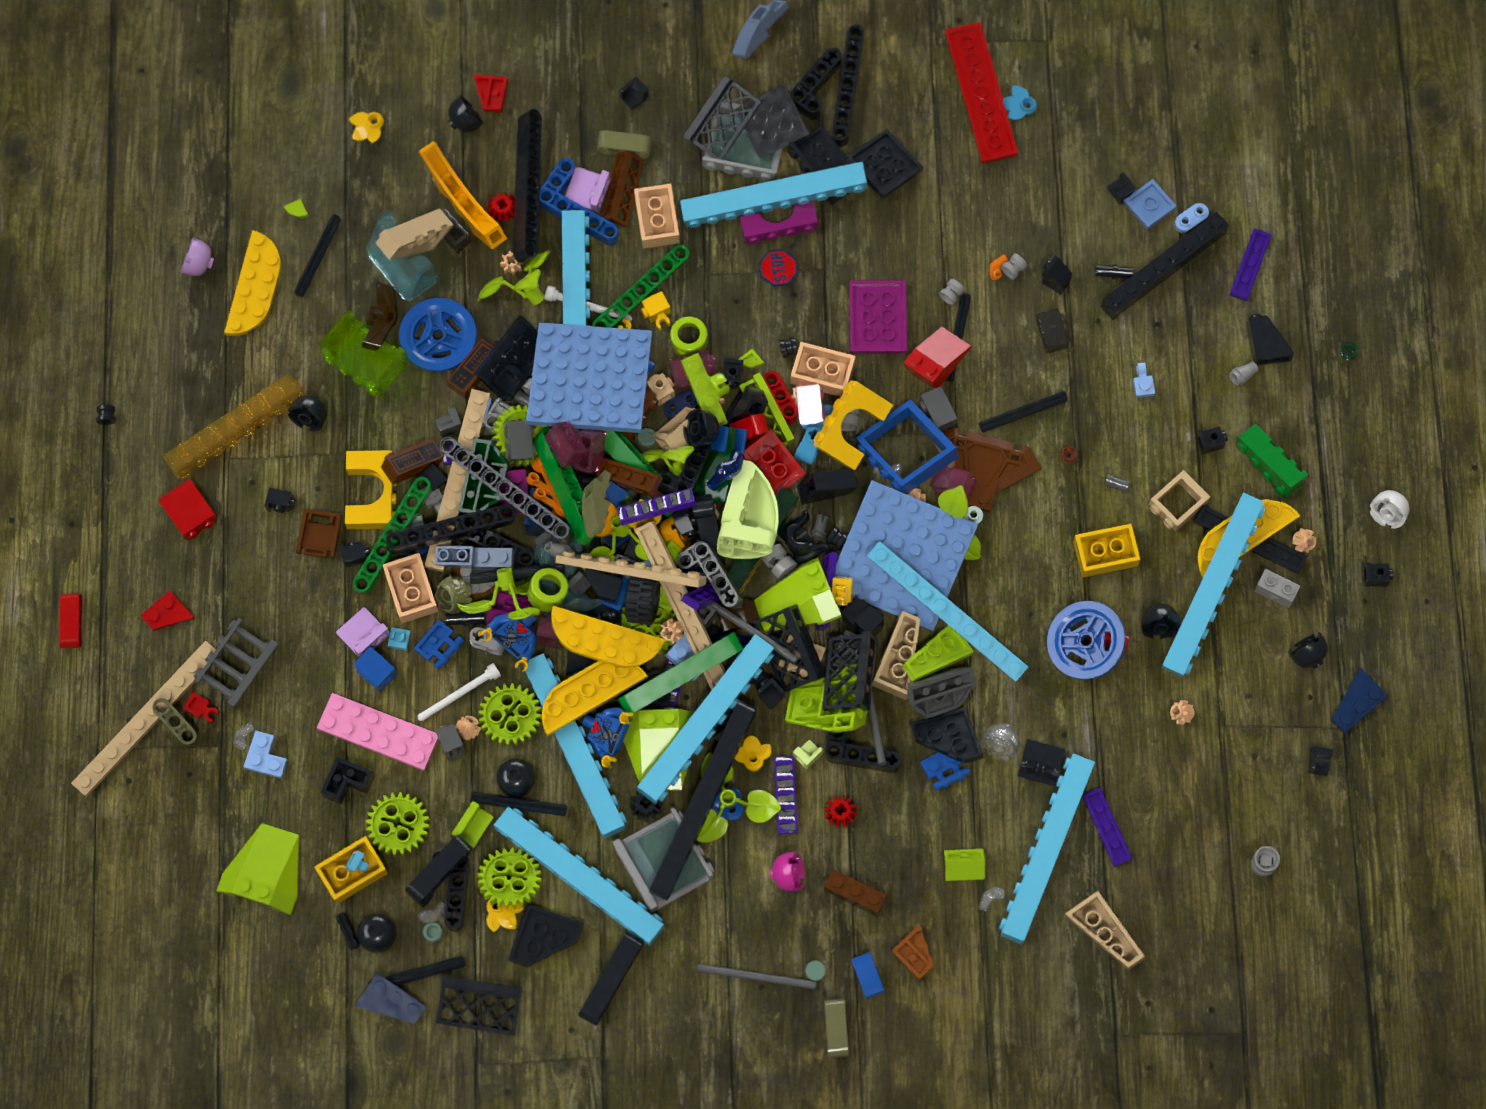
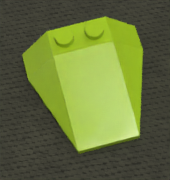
M818 557L797 566L754 600L760 619L795 604L798 605L805 625L817 623L818 625L826 624L842 617ZM781 614L776 623L785 627L786 619L784 614ZM765 621L761 622L764 631L768 632L771 624ZM775 627V628H774V631H776V630H782V629H780V628H778V627Z
M857 664L849 666L853 669ZM846 666L838 675L843 679L851 670ZM854 675L846 683L852 687L857 682V677ZM837 676L831 681L832 688L841 681ZM825 677L790 691L785 718L787 723L832 732L852 731L865 725L867 711H862L860 708L834 711L822 710ZM844 684L837 693L842 697L849 688ZM852 693L845 702L854 703L855 694ZM835 694L829 699V705H833L839 700Z
M682 709L639 710L634 712L633 716H629V719H632V723L625 736L624 744L639 784L695 712ZM688 769L680 772L679 776L681 778L674 787L670 785L667 791L682 790Z
M262 823L225 869L216 891L232 897L240 896L270 906L273 910L291 915L298 897L299 835Z

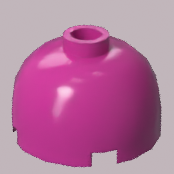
M798 852L781 854L773 863V868L770 869L771 879L784 891H800L804 884H800L801 878H805L802 858L796 856Z

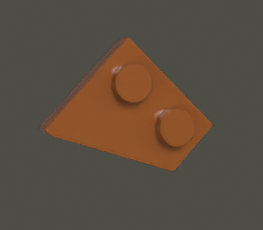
M920 925L891 951L918 980L934 966Z

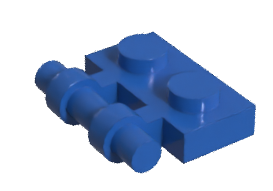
M438 619L414 647V650L428 662L433 657H436L438 660L433 666L439 670L449 662L448 659L451 655L460 649V645L464 640L458 636L453 641L450 638L454 634L453 630ZM446 643L449 647L442 654L439 650Z
M937 753L920 762L929 780L937 778L938 782L932 784L935 791L941 788L945 789L949 787V784L957 780L961 781L970 774L968 767L962 770L959 769L958 766L963 764L962 762L941 753ZM952 769L954 774L945 778L943 773Z

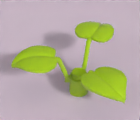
M550 251L537 254L536 257L530 259L523 268L525 272L528 271L529 273L525 278L517 282L515 286L503 280L502 276L489 281L481 290L478 301L480 302L481 299L495 293L501 285H507L522 295L524 299L527 297L533 306L542 302L545 296L538 288V279L541 271L536 268L545 261Z
M687 444L686 446L666 452L663 449H650L641 454L648 462L662 458L669 467V471L678 476L687 457L694 451V447ZM668 459L675 461L672 463L673 466L670 464Z
M962 485L940 494L938 504L942 511L958 519L965 517L968 512V500ZM976 535L973 536L964 559L977 560L981 558V545Z
M627 495L620 507L636 502ZM619 516L613 517L610 522L614 530L611 532L612 550L610 551L609 548L600 546L589 553L595 558L606 556L614 561L615 556L613 554L615 553L616 536L625 537L629 534L639 543L635 547L637 557L649 561L641 541L632 533L628 524L621 526ZM662 537V539H663V541H664V543H665V545H666V547H667V543H666L665 539Z
M511 568L497 570L498 581L494 582L495 589L491 601L482 600L469 604L457 603L459 609L466 613L474 614L490 610L491 606L495 605L498 587H501L503 591L509 590L508 593L512 595L517 610L508 614L509 619L520 620L540 614V610L537 608L527 607L521 609L519 607L515 594L526 595L530 581L516 587Z
M708 753L706 755L701 768V777L703 776L713 753ZM732 766L723 784L730 782V780L732 779ZM722 785L721 789L723 792L720 795L721 808L718 814L714 810H710L697 841L712 842L721 838L727 831L728 822L720 816L725 807H732L736 802L747 806L746 814L748 818L756 823H763L771 819L781 810V806L766 791L754 790L748 794V802L736 798L733 791L726 790L724 785Z

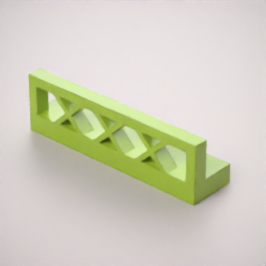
M761 373L753 375V379L739 385L742 393L746 386L755 384L757 389L764 391L768 400L764 414L765 417L774 420L775 424L772 430L775 434L782 436L785 446L794 443L795 438Z

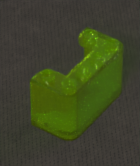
M347 309L319 343L321 353L324 355L323 359L330 365L335 364L343 375H350L358 386H365L372 396L381 397L409 364L407 352L400 347L396 349L394 345L390 346L385 341L376 351L362 348V342L369 330L364 327L361 321L358 322L356 319H353L355 314Z

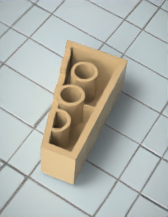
M439 208L390 229L383 230L379 235L380 238L377 240L376 245L389 260L432 251L451 229L453 223Z
M905 611L901 612L873 677L872 686L904 700L908 698L907 685L911 679L902 666L916 654L920 618Z
M1098 891L1065 914L1070 921L1126 969L1130 970L1145 959L1143 953Z

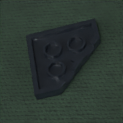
M966 707L927 719L910 722V728L916 743L964 764L983 759V753Z
M528 904L508 961L529 967L578 943L584 923Z

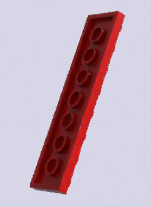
M981 22L945 30L946 40L981 163L984 164L1018 156Z

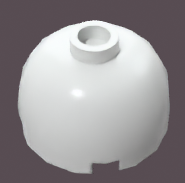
M1392 490L1379 493L1370 504V514L1373 519L1382 526H1385L1386 523L1394 529L1401 527L1405 523L1410 510L1407 499L1402 494Z

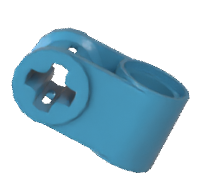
M812 426L806 430L796 450L795 459L813 465L818 449L812 446L815 441L811 440V437L821 431L820 428Z

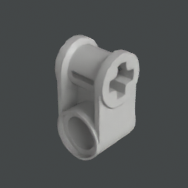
M500 397L496 399L484 419L485 430L489 435H496L491 432L496 427L489 426V423L498 421L497 416L502 415L504 410L508 411V408L511 407L503 402Z
M476 627L471 630L470 644L472 647L495 655L503 654L504 647L493 638L489 641H483L486 638L485 632L479 641L475 640L478 632L486 629Z

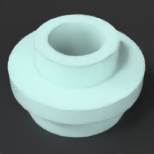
M976 506L968 507V512L964 519L979 524L983 519V512ZM974 512L977 514V517L972 518L970 514Z

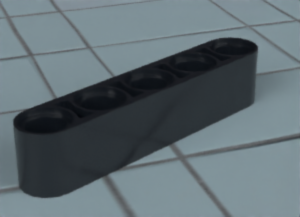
M628 932L625 933L581 1008L579 1017L595 1026L599 1023L644 945L643 940Z

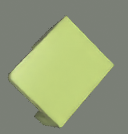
M808 740L801 748L798 746L793 751L794 758L806 770L823 754V749L821 747L818 748L811 740Z

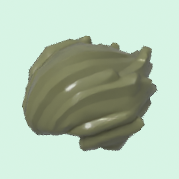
M448 576L438 584L434 599L437 603L444 606V611L450 614L459 613L462 610L459 609L457 603L469 604L473 600V598L469 597L472 595L471 582L463 581V578L459 576Z

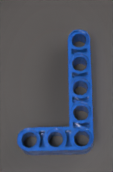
M569 158L561 159L540 189V207L562 219V211L584 210L585 215L589 216V227L586 228V234L606 245H615L619 240L618 228L615 224L563 196L571 182L575 165ZM566 167L571 168L570 171H563ZM555 182L561 183L559 186H553ZM544 197H551L549 201L543 200ZM560 206H567L564 210L559 209ZM593 223L598 224L595 228L590 227ZM608 232L614 233L611 237L606 236Z

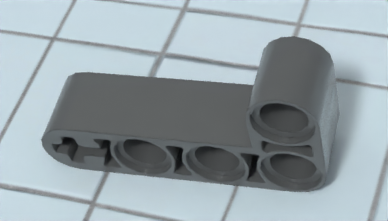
M699 541L678 555L677 565L686 571H693L701 566L725 606L731 609H738L742 606L743 597L711 545ZM702 547H706V548H707L706 554L703 555V556H701V555H700V550H701V548H702ZM687 557H690V564L688 566H685V559ZM716 563V569L710 572V565ZM726 579V585L720 588V581ZM730 595H732V596L735 597V598L733 599V601H734L733 603L730 602V601L732 600L731 597H730Z

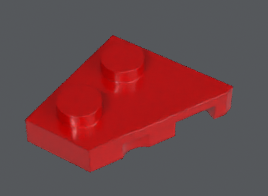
M473 74L484 112L502 113L509 82L508 77Z
M170 590L140 615L153 631L163 629L165 626L171 627L178 625L177 623L195 619Z

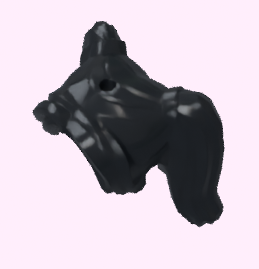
M806 511L803 512L800 518L788 523L779 532V536L794 554L795 562L798 564L805 563L818 557L823 552L831 550V547L826 543H813V540L803 527L810 519Z

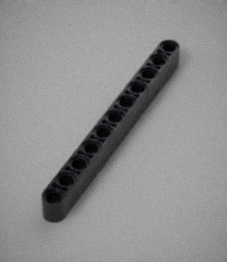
M740 700L737 702L651 884L649 893L666 901L671 896L755 717L756 707Z

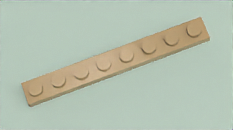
M564 550L563 553L556 555L555 563L692 587H701L706 584V577L700 576L698 572L682 573L681 569L665 570L663 566L658 565L647 567L645 563L635 562L630 564L628 560L624 559L613 561L610 560V557L606 556L595 558L592 557V554L582 553L578 555L575 554V551Z

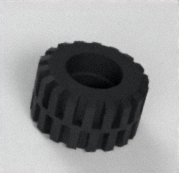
M631 577L625 599L627 622L645 625L653 624L657 616L660 600V583L658 580Z

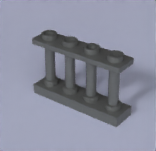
M241 618L230 623L227 628L229 630L226 637L222 635L216 644L218 646L217 650L214 653L212 651L205 659L207 662L203 669L200 667L193 676L196 678L195 684L198 685L203 680L227 696V706L234 709L278 645L272 639L269 643H264L240 627L242 623ZM234 633H237L260 649L261 655L258 659L250 657L229 642ZM224 648L249 665L248 667L251 669L247 675L245 673L241 674L217 658ZM212 664L236 679L237 683L240 684L238 688L230 690L206 674Z

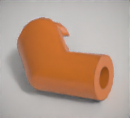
M1004 254L989 265V275L993 280H998L1002 277L1001 266L1008 262Z

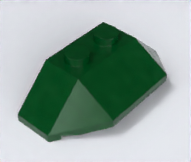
M474 438L471 452L506 478L509 464L494 442ZM482 466L477 467L475 472H479ZM466 472L458 512L468 514L488 509L501 502L502 498ZM496 476L492 477V478L490 479L489 483L494 482L495 479H496Z

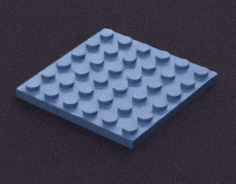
M539 323L526 419L527 425L641 433L652 331Z
M871 480L838 558L835 576L855 578L853 598L858 597L861 601L865 600L868 604L898 617L902 611H905L920 618V626L934 631L939 617L871 561L867 555L880 541L948 598L978 524L964 518L958 519L953 515L949 516V513L942 511L938 507Z

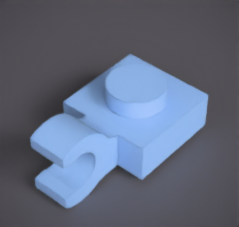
M1145 362L1137 363L1138 377L1133 378L1136 398L1154 396L1153 377L1146 375Z

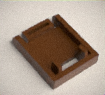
M304 509L296 554H301L302 548H304V555L327 558L328 552H330V559H334L342 514ZM314 516L329 518L330 525L313 523Z

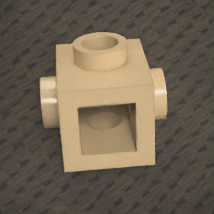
M661 373L660 375L655 374L648 379L647 390L657 395L658 406L675 398V392L672 388L674 384L669 377L666 378Z

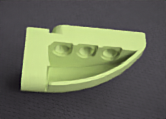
M738 459L722 515L721 529L717 539V553L723 557L733 559L759 558L769 555L773 551L778 530L777 500L769 481L760 469L751 461Z

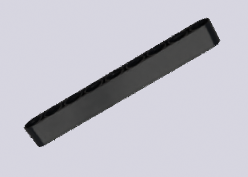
M531 109L518 118L513 256L518 263H525L536 257L538 253L542 116L536 109Z
M446 437L441 440L440 450L449 459L562 544H569L573 541L574 531L565 522L455 439ZM454 445L453 449L448 451V447ZM468 455L467 459L461 462L462 458ZM482 466L479 472H475L477 467ZM496 476L495 481L492 482V483H489L490 479H491L492 477ZM507 487H510V490L507 493L503 494L504 490ZM524 498V501L518 504V500ZM538 508V512L532 515V511ZM553 519L552 523L546 526L547 521ZM567 530L566 535L560 537L561 532Z

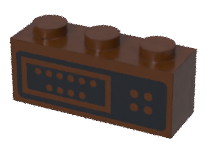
M481 338L448 378V387L464 399H467L470 396L471 390H477V386L481 382L474 372L494 346Z
M433 438L427 441L422 440L415 446H407L400 452H392L386 455L381 468L392 485L419 475L432 463L438 467L444 455Z
M834 869L824 886V892L878 917L887 896Z

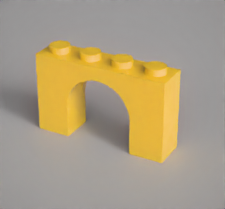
M850 380L844 386L840 399L835 401L832 413L825 418L822 430L815 435V442L812 446L848 469L856 470L864 453L844 440L841 433L844 417L852 410L861 409L875 419L884 421L893 404L859 382Z
M392 450L346 451V470L348 475H372L379 478L384 484L383 493L376 502L370 505L345 506V525L347 530L385 529L396 512L393 511V504H397V494L394 493V486H397V483L392 485L381 468L385 456L392 453Z

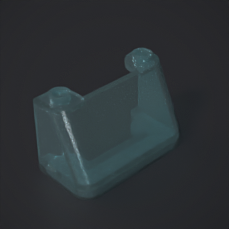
M387 211L378 219L366 250L369 257L389 282L395 286L398 293L405 300H413L437 283L434 266L422 255L416 256L411 260L407 256L391 260L386 257L376 245V242L383 230L396 226L395 218Z

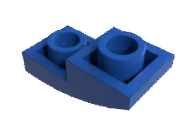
M870 952L851 959L866 999L885 992Z

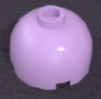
M192 238L181 273L190 276H200L207 268L211 269L214 258L211 257V249L205 242Z

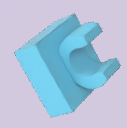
M392 627L388 648L407 651L411 631Z
M354 851L344 869L349 872H355L357 868L365 872L369 864L362 861L363 853Z

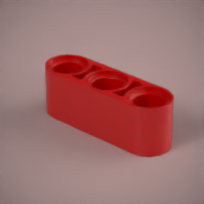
M768 371L763 379L786 423L791 425L797 420V406L780 375L775 371ZM770 379L776 380V383L771 385L768 384L767 381ZM783 395L785 399L777 400L776 396ZM786 411H792L794 415L786 416L784 413Z
M764 413L749 416L729 424V427L747 430L746 441L769 432Z
M80 593L60 595L59 644L61 649L81 648L82 595Z

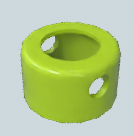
M691 316L682 317L677 320L670 332L672 349L682 358L690 357L696 353L702 355L708 344L707 328L704 323L698 318ZM689 326L699 329L700 336L696 342L686 344L680 341L678 330Z
M545 568L536 572L527 589L528 600L532 606L545 612L552 611L553 606L560 607L568 593L569 586L563 573L552 568ZM539 580H552L561 590L556 595H546L539 589Z

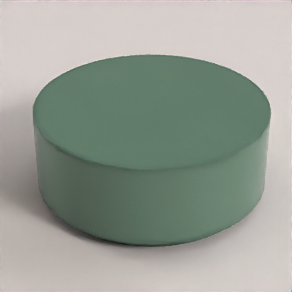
M650 428L642 429L641 433L638 434L639 444L644 448L653 447L656 444V440L652 436L655 431Z
M430 922L424 926L423 936L428 942H438L443 936V929L440 924Z
M819 961L808 963L805 969L807 978L811 981H820L825 975L824 965Z

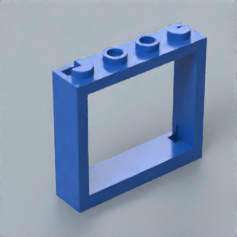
M911 399L887 415L884 421H879L856 437L857 448L868 457L871 466L879 469L880 475L883 479H888L891 482L890 484L893 489L904 494H908L958 458L957 448ZM907 417H910L942 452L902 480L870 443Z

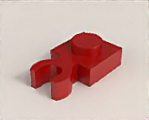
M195 692L192 693L183 706L185 711L199 720L204 715L207 722L211 724L214 721L209 718V715L211 713L220 714L216 708H208L211 703Z

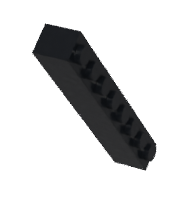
M1218 212L1214 213L1102 299L1101 308L1114 320L1227 233L1229 224Z

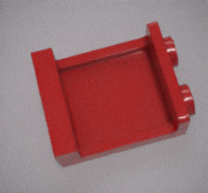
M190 479L158 499L160 505L180 531L185 541L196 538L200 531L205 528H211L215 521L218 520Z

